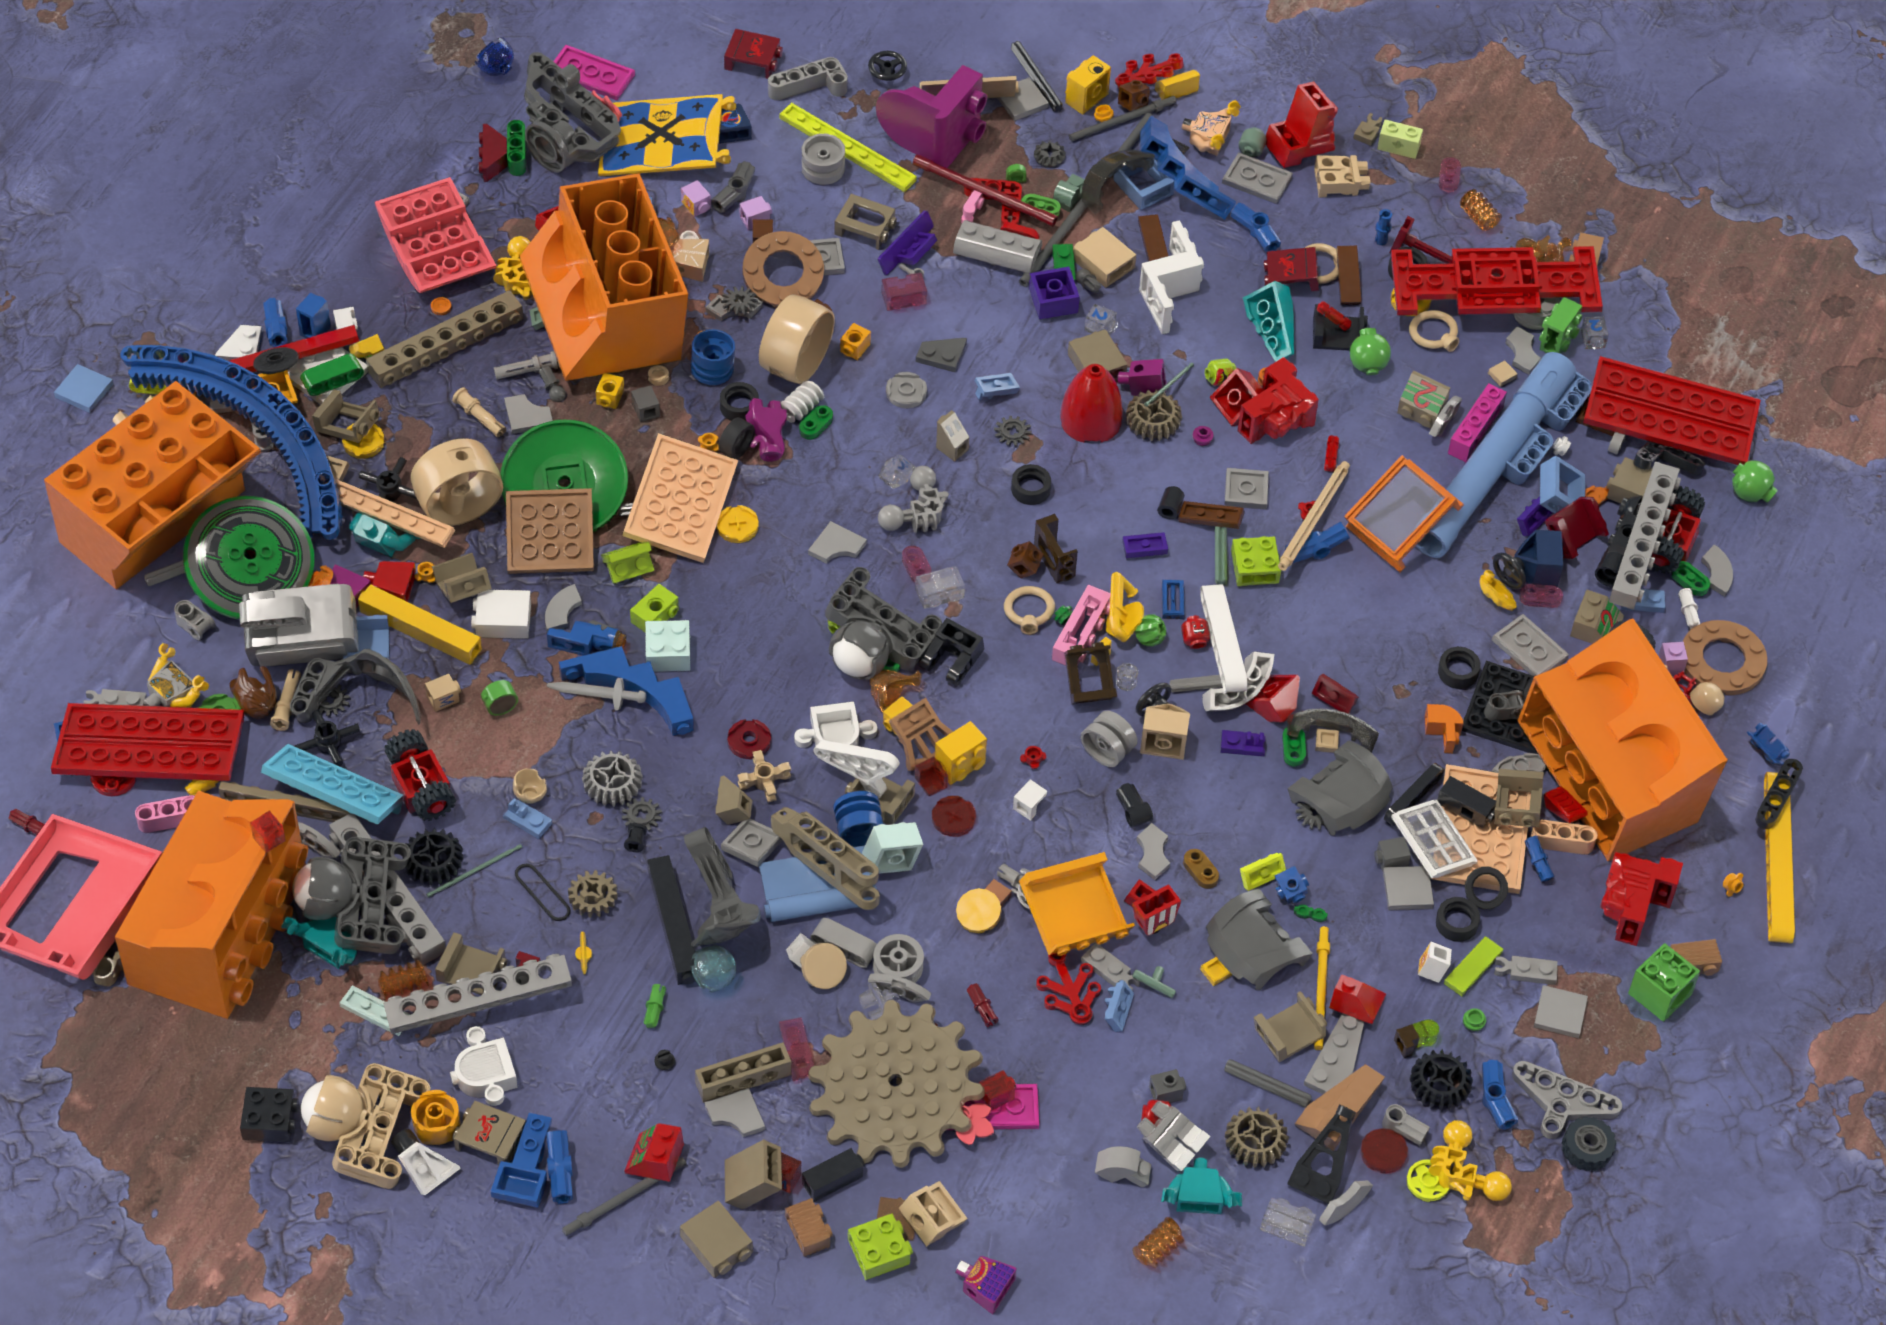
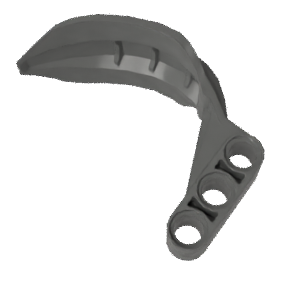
M364 649L337 662L321 658L312 659L308 663L290 702V709L297 721L308 723L313 719L312 713L317 711L319 705L346 674L360 675L363 673L378 681L388 683L403 693L411 702L418 725L421 723V713L417 698L406 676L393 662L370 649Z
M707 827L684 835L685 844L712 894L711 915L699 928L698 937L692 941L691 946L696 948L701 945L720 944L738 937L749 926L759 922L761 918L760 909L755 904L742 902L732 888L733 877L731 869Z

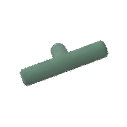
M1161 966L1155 968L1152 977L1139 970H1135L1132 975L1133 978L1170 998H1173L1176 993L1173 988L1160 982L1164 973V968Z

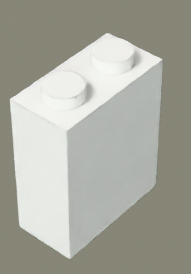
M486 590L478 593L477 598L473 599V611H476V616H472L471 626L472 629L476 630L477 636L486 638H529L530 591Z

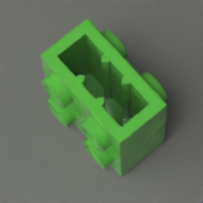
M1565 297L1559 304L1556 303L1554 305L1551 316H1547L1542 324L1544 330L1539 338V341H1541V351L1560 354L1567 351L1570 340L1575 339L1580 330L1578 325L1583 317L1580 314L1582 305Z

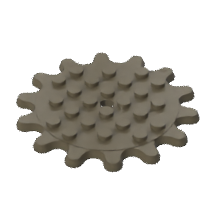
M888 1000L883 1006L882 1016L876 1020L868 1019L863 1012L853 1011L849 1016L852 1031L848 1036L841 1038L828 1034L822 1040V1046L830 1053L831 1060L825 1065L813 1066L808 1071L809 1080L821 1084L825 1089L824 1094L820 1098L811 1102L809 1106L811 1114L814 1116L829 1115L834 1119V1126L826 1136L827 1141L831 1145H839L847 1139L855 1140L858 1143L856 1155L859 1154L862 1157L864 1164L871 1162L874 1155L882 1150L888 1151L891 1154L892 1162L898 1168L908 1165L910 1152L916 1147L925 1148L933 1157L942 1155L945 1150L941 1139L944 1131L955 1129L963 1133L969 1131L972 1126L970 1118L962 1112L964 1103L970 1100H980L985 1096L984 1086L971 1082L968 1079L969 1071L979 1066L983 1061L981 1052L978 1050L962 1051L958 1048V1041L965 1033L964 1025L961 1022L955 1021L948 1026L937 1027L934 1024L936 1011L930 1004H923L915 1015L904 1016L901 1013L899 1003L895 1000ZM895 1076L902 1079V1083L896 1087L889 1084Z

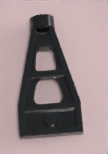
M1340 1104L1335 1112L1336 1114L1298 1160L1287 1183L1328 1204L1334 1199L1341 1183L1351 1124L1356 1114L1355 1111ZM1340 1116L1347 1118V1121H1341ZM1331 1131H1336L1342 1136L1337 1151L1324 1146V1141ZM1321 1152H1325L1333 1158L1332 1170L1329 1175H1323L1311 1168V1162Z

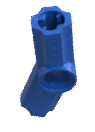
M1240 202L1235 205L1231 212V217L1248 228L1250 235L1259 241L1265 251H1276L1281 246V241L1270 226L1268 215L1263 212L1256 213Z
M269 298L263 303L266 317L264 319L266 334L270 346L278 347L287 343L285 316L283 317L281 300Z
M1340 521L1323 532L1315 531L1310 533L1293 563L1311 557L1317 560L1325 558L1332 548L1350 539L1342 522Z
M1498 1060L1483 1062L1482 1103L1490 1110L1499 1129H1509L1518 1123V1118L1505 1095L1503 1063L1498 1062Z
M567 1130L547 1132L549 1154L547 1164L549 1179H551L552 1201L558 1204L568 1203V1201L573 1200L571 1177L573 1175L571 1155H569Z

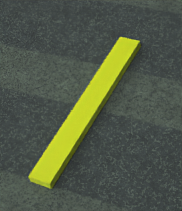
M793 103L789 104L779 114V119L808 136L816 134L836 136L845 145V158L903 192H906L917 181L916 175Z

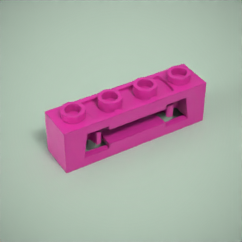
M1488 383L1452 436L1448 450L1449 455L1467 462L1504 408L1506 391Z

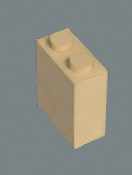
M1104 227L1092 232L1083 241L1077 242L1073 248L1074 262L1083 269L1089 270L1105 288L1135 268L1136 254Z

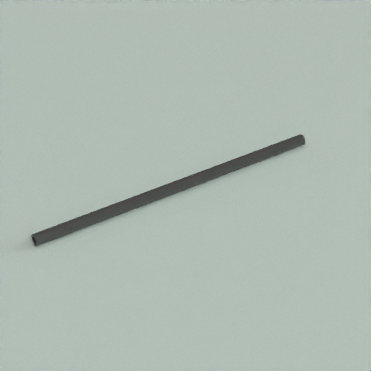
M1146 113L1051 237L1039 253L1031 273L1038 272L1052 254V245L1060 244L1113 174L1115 166L1123 161L1139 140L1140 131L1150 116H1153L1152 114ZM1024 273L1020 278L1019 283L1022 286H1028L1030 274Z

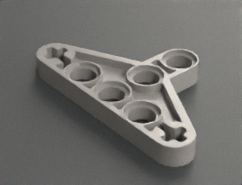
M1519 1061L1513 1068V1080L1546 1112L1540 1130L1542 1135L1548 1139H1556L1560 1136L1566 1120H1576L1583 1117H1595L1598 1120L1615 1119L1621 1112L1622 1102L1614 1095L1526 1061ZM1522 1070L1526 1071L1524 1076L1520 1075ZM1533 1074H1536L1534 1083H1532ZM1546 1077L1551 1081V1084L1544 1086L1539 1082V1079ZM1569 1086L1572 1088L1573 1093L1565 1094L1561 1091V1087ZM1586 1094L1592 1095L1595 1098V1102L1587 1103L1583 1100V1096ZM1599 1100H1603L1600 1109L1596 1108ZM1560 1104L1565 1107L1566 1111L1558 1113L1553 1109V1106ZM1610 1104L1614 1105L1612 1110L1608 1109ZM1547 1123H1554L1558 1130L1554 1132L1549 1131L1545 1125Z

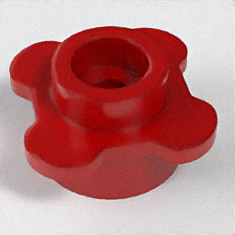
M1316 501L1298 504L1303 520Z
M1029 746L1026 748L1025 754L1020 756L1021 762L1029 764L1033 769L1039 768L1040 762L1046 759V753L1042 752L1037 746Z

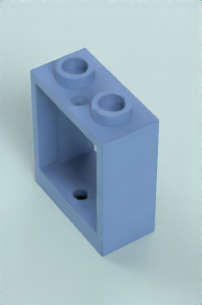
M1146 153L1138 154L1125 162L1119 163L1114 168L1113 180L1140 210L1173 195L1174 180L1157 170V161ZM1145 169L1156 183L1140 191L1128 177Z
M1554 456L1541 464L1540 505L1555 514L1581 496L1585 497L1584 473L1558 456ZM1559 479L1568 484V496L1559 491Z

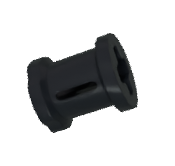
M630 823L628 825V838L624 842V848L630 852H641L644 848L643 838L647 833V827L641 823Z

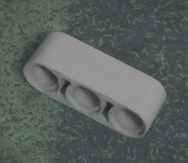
M822 918L810 936L811 941L815 944L829 943L837 946L844 953L846 961L861 968H866L869 965L877 945L873 940L829 918Z

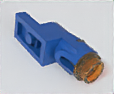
M591 620L588 623L575 621L570 633L562 629L549 628L547 633L548 647L582 656L591 654L593 647L599 650H608L622 646L624 650L627 635L622 634V631L595 620Z

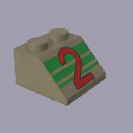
M1413 370L1400 398L1397 413L1431 429L1441 410L1448 402L1450 387Z
M1586 590L1575 617L1570 636L1593 644L1607 635L1615 623L1622 622L1624 615L1613 603L1609 602L1607 596Z

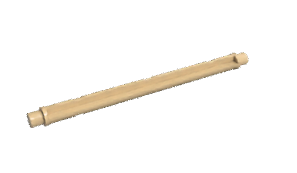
M1343 461L1335 469L1281 556L1280 563L1278 564L1280 570L1285 571L1293 563L1348 474L1350 467L1348 462Z

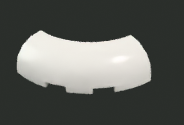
M1252 652L1248 655L1244 663L1247 676V691L1224 693L1223 688L1210 689L1202 695L1204 709L1206 711L1230 710L1247 703L1255 697L1270 676L1274 654Z

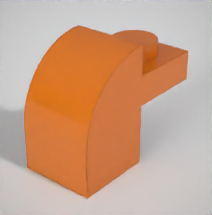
M1427 704L1424 716L1425 734L1443 735L1444 753H1453L1455 745L1459 744V736L1463 727L1461 715L1454 708L1447 705Z

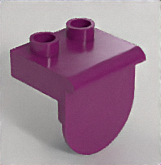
M962 65L936 96L916 86L904 91L897 89L888 90L878 98L876 103V114L879 123L888 136L904 149L948 168L969 141L977 143L985 131L986 122L981 120V112L987 102V94L982 92L983 74Z

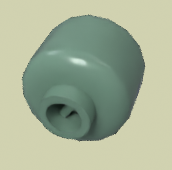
M1259 128L1246 129L1240 138L1239 150L1244 155L1250 157L1260 156L1267 142L1266 135Z

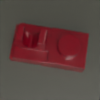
M1325 674L1319 676L1311 693L1346 716L1350 714L1352 707L1359 698L1355 693Z

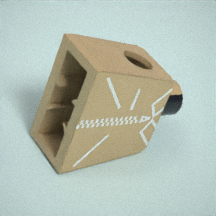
M709 239L676 240L674 250H671L681 276L703 282L709 257Z

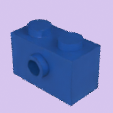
M310 292L296 308L299 333L304 338L327 333L331 328L327 300Z

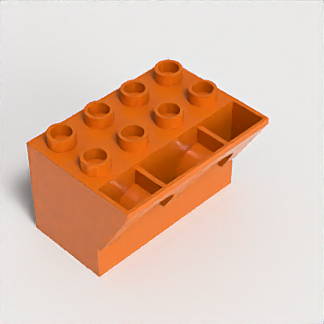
M640 173L560 186L558 211L553 212L520 255V262L565 381L681 360L688 292Z
M175 381L44 479L59 542L117 590L187 536L194 521L206 509L222 500L237 497L243 493L245 487L242 472L261 453V450Z
M1633 618L1627 620L1569 659L1567 663L1534 676L1518 718V723L1558 785L1565 788L1587 810L1588 815L1581 818V821L1584 825L1593 827L1598 835L1596 844L1608 862L1613 860L1615 852L1630 853L1698 823L1728 761Z
M198 790L115 935L127 985L225 1019L229 1018L236 1004L244 1006L247 1003L253 989V980L250 977L256 967L264 969L267 966L273 952V943L270 941L275 931L284 932L286 929L281 928L283 921L286 917L292 918L293 907L290 904L294 898L292 892L293 881L298 871L306 865L308 846L302 844L294 801L289 799L233 800L231 802Z

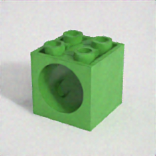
M1664 943L1636 969L1628 994L1664 1022L1692 995L1700 970Z

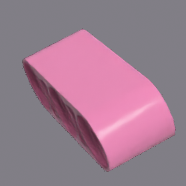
M183 796L138 806L135 810V816L139 830L150 833L177 828L195 796Z

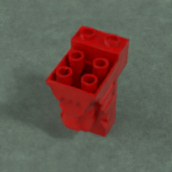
M1314 81L1297 86L1286 121L1270 124L1266 133V146L1283 168L1299 165L1302 158L1335 150L1333 119L1338 112L1337 106L1327 98Z
M1285 357L1265 368L1262 386L1264 391L1241 405L1237 431L1250 444L1260 440L1265 434L1273 439H1277L1278 437L1282 438L1290 429L1295 430L1300 426L1306 428L1315 425L1319 399L1315 393L1309 391L1304 386L1301 380L1296 378L1297 369L1295 365Z
M1615 852L1606 881L1605 895L1602 898L1600 907L1604 910L1605 916L1618 921L1616 941L1637 946L1649 903L1666 908L1671 907L1683 866L1682 862L1672 858L1661 857L1659 864L1647 859L1643 860L1626 853Z

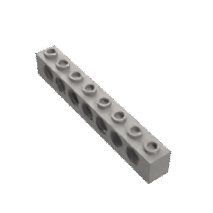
M1658 462L1654 463L1611 592L1610 603L1633 610L1636 602L1641 603L1644 590L1641 587L1642 585H1647L1650 575L1646 571L1647 569L1652 570L1655 558L1651 556L1652 553L1657 554L1660 541H1657V538H1662L1666 526L1662 525L1663 521H1668L1671 510L1667 508L1668 505L1673 506L1676 496L1672 492L1673 489L1678 491L1681 478L1678 477L1679 468Z
M350 813L329 824L331 833L328 835L329 839L335 846L339 847L341 857L345 843L349 838L361 837L372 839L354 814ZM349 849L352 853H358L356 849ZM372 851L373 855L381 856L380 853ZM362 869V880L364 878V869ZM388 870L386 885L388 890H386L384 909L386 920L390 926L399 927L403 931L404 939L402 943H407L412 958L414 960L418 959L423 966L443 955L446 949L445 941L394 870ZM368 893V895L372 894L374 898H377L376 894Z
M552 954L547 956L546 960L539 962L537 960H529L524 962L523 966L516 968L514 966H507L502 968L501 972L493 974L492 972H484L479 974L478 978L471 980L469 978H461L456 981V984L448 986L447 984H439L434 986L433 990L425 992L424 990H416L407 997L393 996L388 999V1002L383 1004L391 1034L571 987L572 981L565 955ZM543 970H549L552 974L549 978L543 979L539 976V973ZM520 976H527L529 978L528 983L520 985L516 981ZM497 982H504L507 986L504 990L497 991L494 989V985ZM475 988H482L484 990V993L479 997L471 994ZM452 994H459L461 999L457 1003H452L449 1001V997ZM430 1000L439 1002L438 1006L434 1009L427 1008L426 1004ZM407 1006H414L416 1008L415 1012L411 1015L403 1013Z

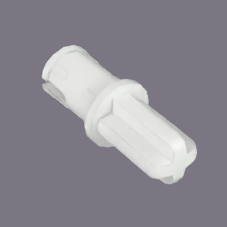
M1685 588L1680 590L1678 595L1682 604L1681 612L1685 615L1687 625L1692 629L1700 624L1697 614L1698 606L1694 602L1692 590Z

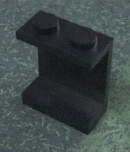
M1315 304L1313 314V349L1350 351L1353 341L1360 337V330L1367 328L1368 316L1364 315V307H1360L1358 317H1347L1352 322L1351 327L1343 330L1339 327V324H1334L1324 315L1320 314L1317 311L1318 304Z

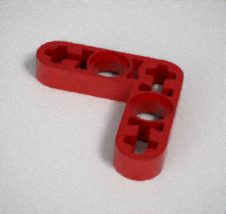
M971 178L986 186L995 187L998 191L1021 201L1022 186L1016 181ZM964 187L965 195L970 197L973 190ZM984 195L982 196V198H984V199H991V198L986 197V196H984ZM1002 204L1001 226L1003 223L1008 222V216H1012V222L1019 225L1020 211L1008 208L1005 204Z

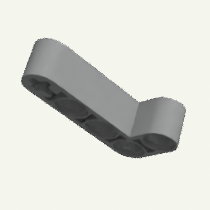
M827 57L771 75L768 78V96L773 100H782L827 86L832 95L840 97L847 93L848 76L838 59Z

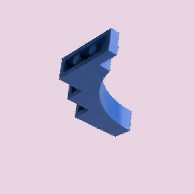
M1150 116L1140 131V151L1157 160V170L1174 180L1175 191L1225 220L1236 205V201L1221 193L1219 186L1209 180L1188 161L1172 140L1168 125Z
M622 646L559 662V673L562 681L573 680L583 676L586 685L614 688L617 678H622L625 691L639 692L641 690L646 693L645 702L661 715L668 725L672 736L684 735L694 731L693 716L679 677L657 682L651 662L629 667Z

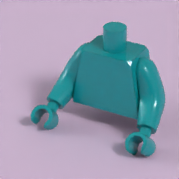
M359 512L349 524V530L353 532L356 543L389 557L393 556L395 550L403 551L415 541V538L421 539L409 533L398 536L389 525Z
M286 917L281 925V928L287 929L289 935L294 934L301 937L305 949L337 969L341 965L351 964L356 957L357 950L345 949L336 945L334 941L336 917L328 920H311L305 923H298L295 919ZM341 932L343 936L351 937L348 932Z
M1196 1158L1193 1160V1167L1184 1168L1183 1174H1178L1168 1188L1163 1189L1161 1202L1166 1201L1174 1205L1177 1202L1176 1212L1221 1214L1223 1205L1228 1206V1208L1236 1205L1242 1207V1193L1233 1192L1225 1178L1219 1176L1217 1169L1207 1168V1160L1205 1158Z

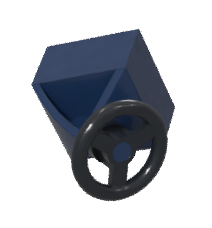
M1535 530L1518 548L1514 557L1503 552L1497 553L1493 558V568L1498 578L1506 586L1515 590L1522 589L1527 582L1529 587L1534 590L1557 591L1563 569L1562 531ZM1500 559L1503 560V563H1504V566H1505V567L1503 568L1504 570H1501V568H1500V565H1499V560H1500ZM1506 576L1512 577V578L1515 579L1518 583H1514V582L1510 581Z

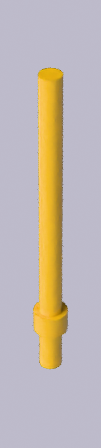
M1322 926L1320 927L1319 942H1317L1316 953L1318 954L1316 1013L1318 1015L1322 1014L1325 1018L1327 957L1330 954V943L1328 942L1329 928ZM1324 1038L1314 1043V1049H1323Z

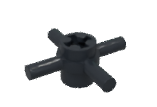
M403 457L398 459L392 471H384L379 476L362 470L359 473V479L376 484L377 491L379 492L378 496L381 498L395 501L403 494L417 499L413 489L403 486L399 477L407 462Z
M319 710L314 711L312 716L317 725L315 727L314 739L294 745V747L303 751L317 747L322 753L330 754L335 765L341 766L343 761L337 750L341 738L360 732L359 725L357 723L338 730L333 722L324 721Z

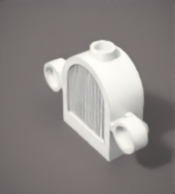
M854 702L810 707L812 729L797 730L794 735V741L800 748L809 747L812 741L815 742L816 746L821 740L858 746L859 735L864 739L876 737L877 724L872 720L858 723Z
M475 1026L467 1031V1042L471 1047L466 1048L458 1055L455 1061V1071L450 1072L453 1086L458 1085L460 1090L466 1095L477 1098L485 1097L489 1105L497 1106L504 1100V1091L517 1088L516 1074L504 1037L485 1042V1031L481 1027Z

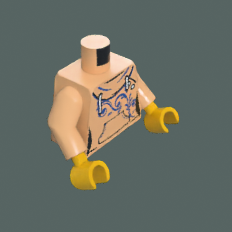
M1234 100L1228 104V108L1219 112L1208 113L1202 111L1199 113L1196 121L1185 118L1182 130L1191 132L1189 142L1200 152L1207 151L1217 156L1230 131L1231 114L1234 117L1238 116L1240 112L1238 109L1241 106L1238 101Z

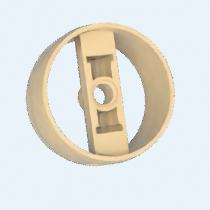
M794 294L787 296L776 308L763 334L759 349L760 366L789 382L802 384L804 381H808L818 369L829 347L835 323L833 312L825 306L805 297Z
M455 439L435 446L416 462L411 472L413 491L424 513L428 517L449 526L464 524L484 515L498 502L503 491L501 475L491 454L482 443L473 439ZM478 472L475 477L468 481L469 473ZM441 487V491L439 493H435Z

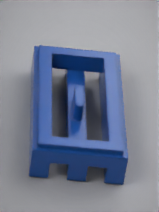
M1162 580V619H1167V616H1171V619H1175V617L1184 619V580ZM1167 585H1170L1171 610H1167ZM1175 585H1179V611H1175Z

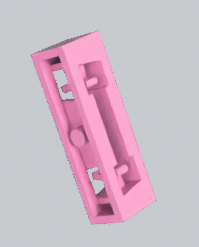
M1091 585L1087 586L1053 646V661L1066 665L1064 653L1070 650V646L1077 645V638L1074 637L1085 618L1086 609V615L1090 616L1080 634L1078 645H1082L1083 648L1091 647L1096 638L1095 633L1097 630L1101 631L1104 625L1105 615H1110L1111 593ZM1087 654L1079 657L1077 666L1079 662H1084Z

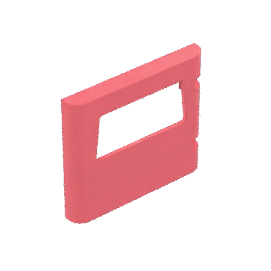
M52 814L0 887V949L43 966L57 969L76 978L87 979L115 941V935L161 857L162 852ZM59 853L98 861V865L43 943H38L7 927Z

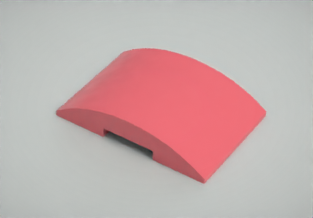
M451 177L375 202L378 215L392 249L409 281L419 293L496 268V264L482 237L477 234L466 212V206Z

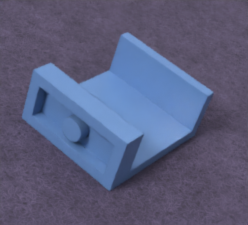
M387 615L357 616L359 652L364 649H370L389 659V624ZM347 652V655H344L343 659L354 654H357L359 652Z

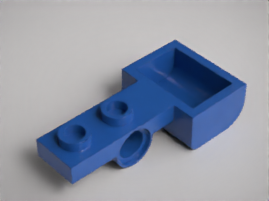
M533 1113L528 1114L513 1162L500 1161L491 1189L492 1198L536 1208L539 1207L547 1184V1171L537 1169L544 1156L547 1132L550 1130L552 1117Z

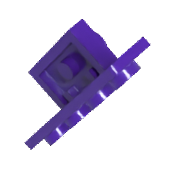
M924 210L878 257V262L884 275H888L898 263L916 264L936 243L937 238L935 234L928 233L934 227L928 211Z

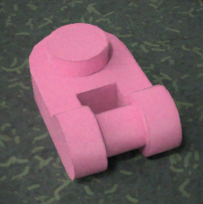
M976 190L973 191L963 207L961 223L964 220L973 222L974 213L977 209L980 210L985 200L982 198V193Z

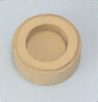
M661 365L651 367L648 371L649 382L655 386L666 384L669 380L668 369Z

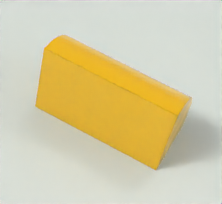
M1190 70L1159 80L1155 84V90L1161 100L1171 96L1179 98L1197 92L1200 74L1196 70Z

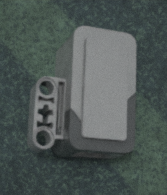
M330 584L259 591L242 596V602L239 603L240 626L244 628L245 652L253 666L266 667L307 663L315 658L337 660L343 659L347 652H359L356 601L350 585Z

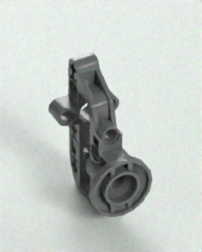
M534 52L530 54L524 98L528 104L526 112L530 117L529 121L532 123L525 130V140L528 149L541 166L551 172L558 173L575 161L595 162L618 145V135H620L621 129L617 116L579 84L580 72L573 64H568L562 69L542 53ZM541 87L550 94V104L539 95V92L536 91L538 88ZM569 110L600 136L602 140L597 142L579 126L574 131L573 127L569 124V118L563 112Z

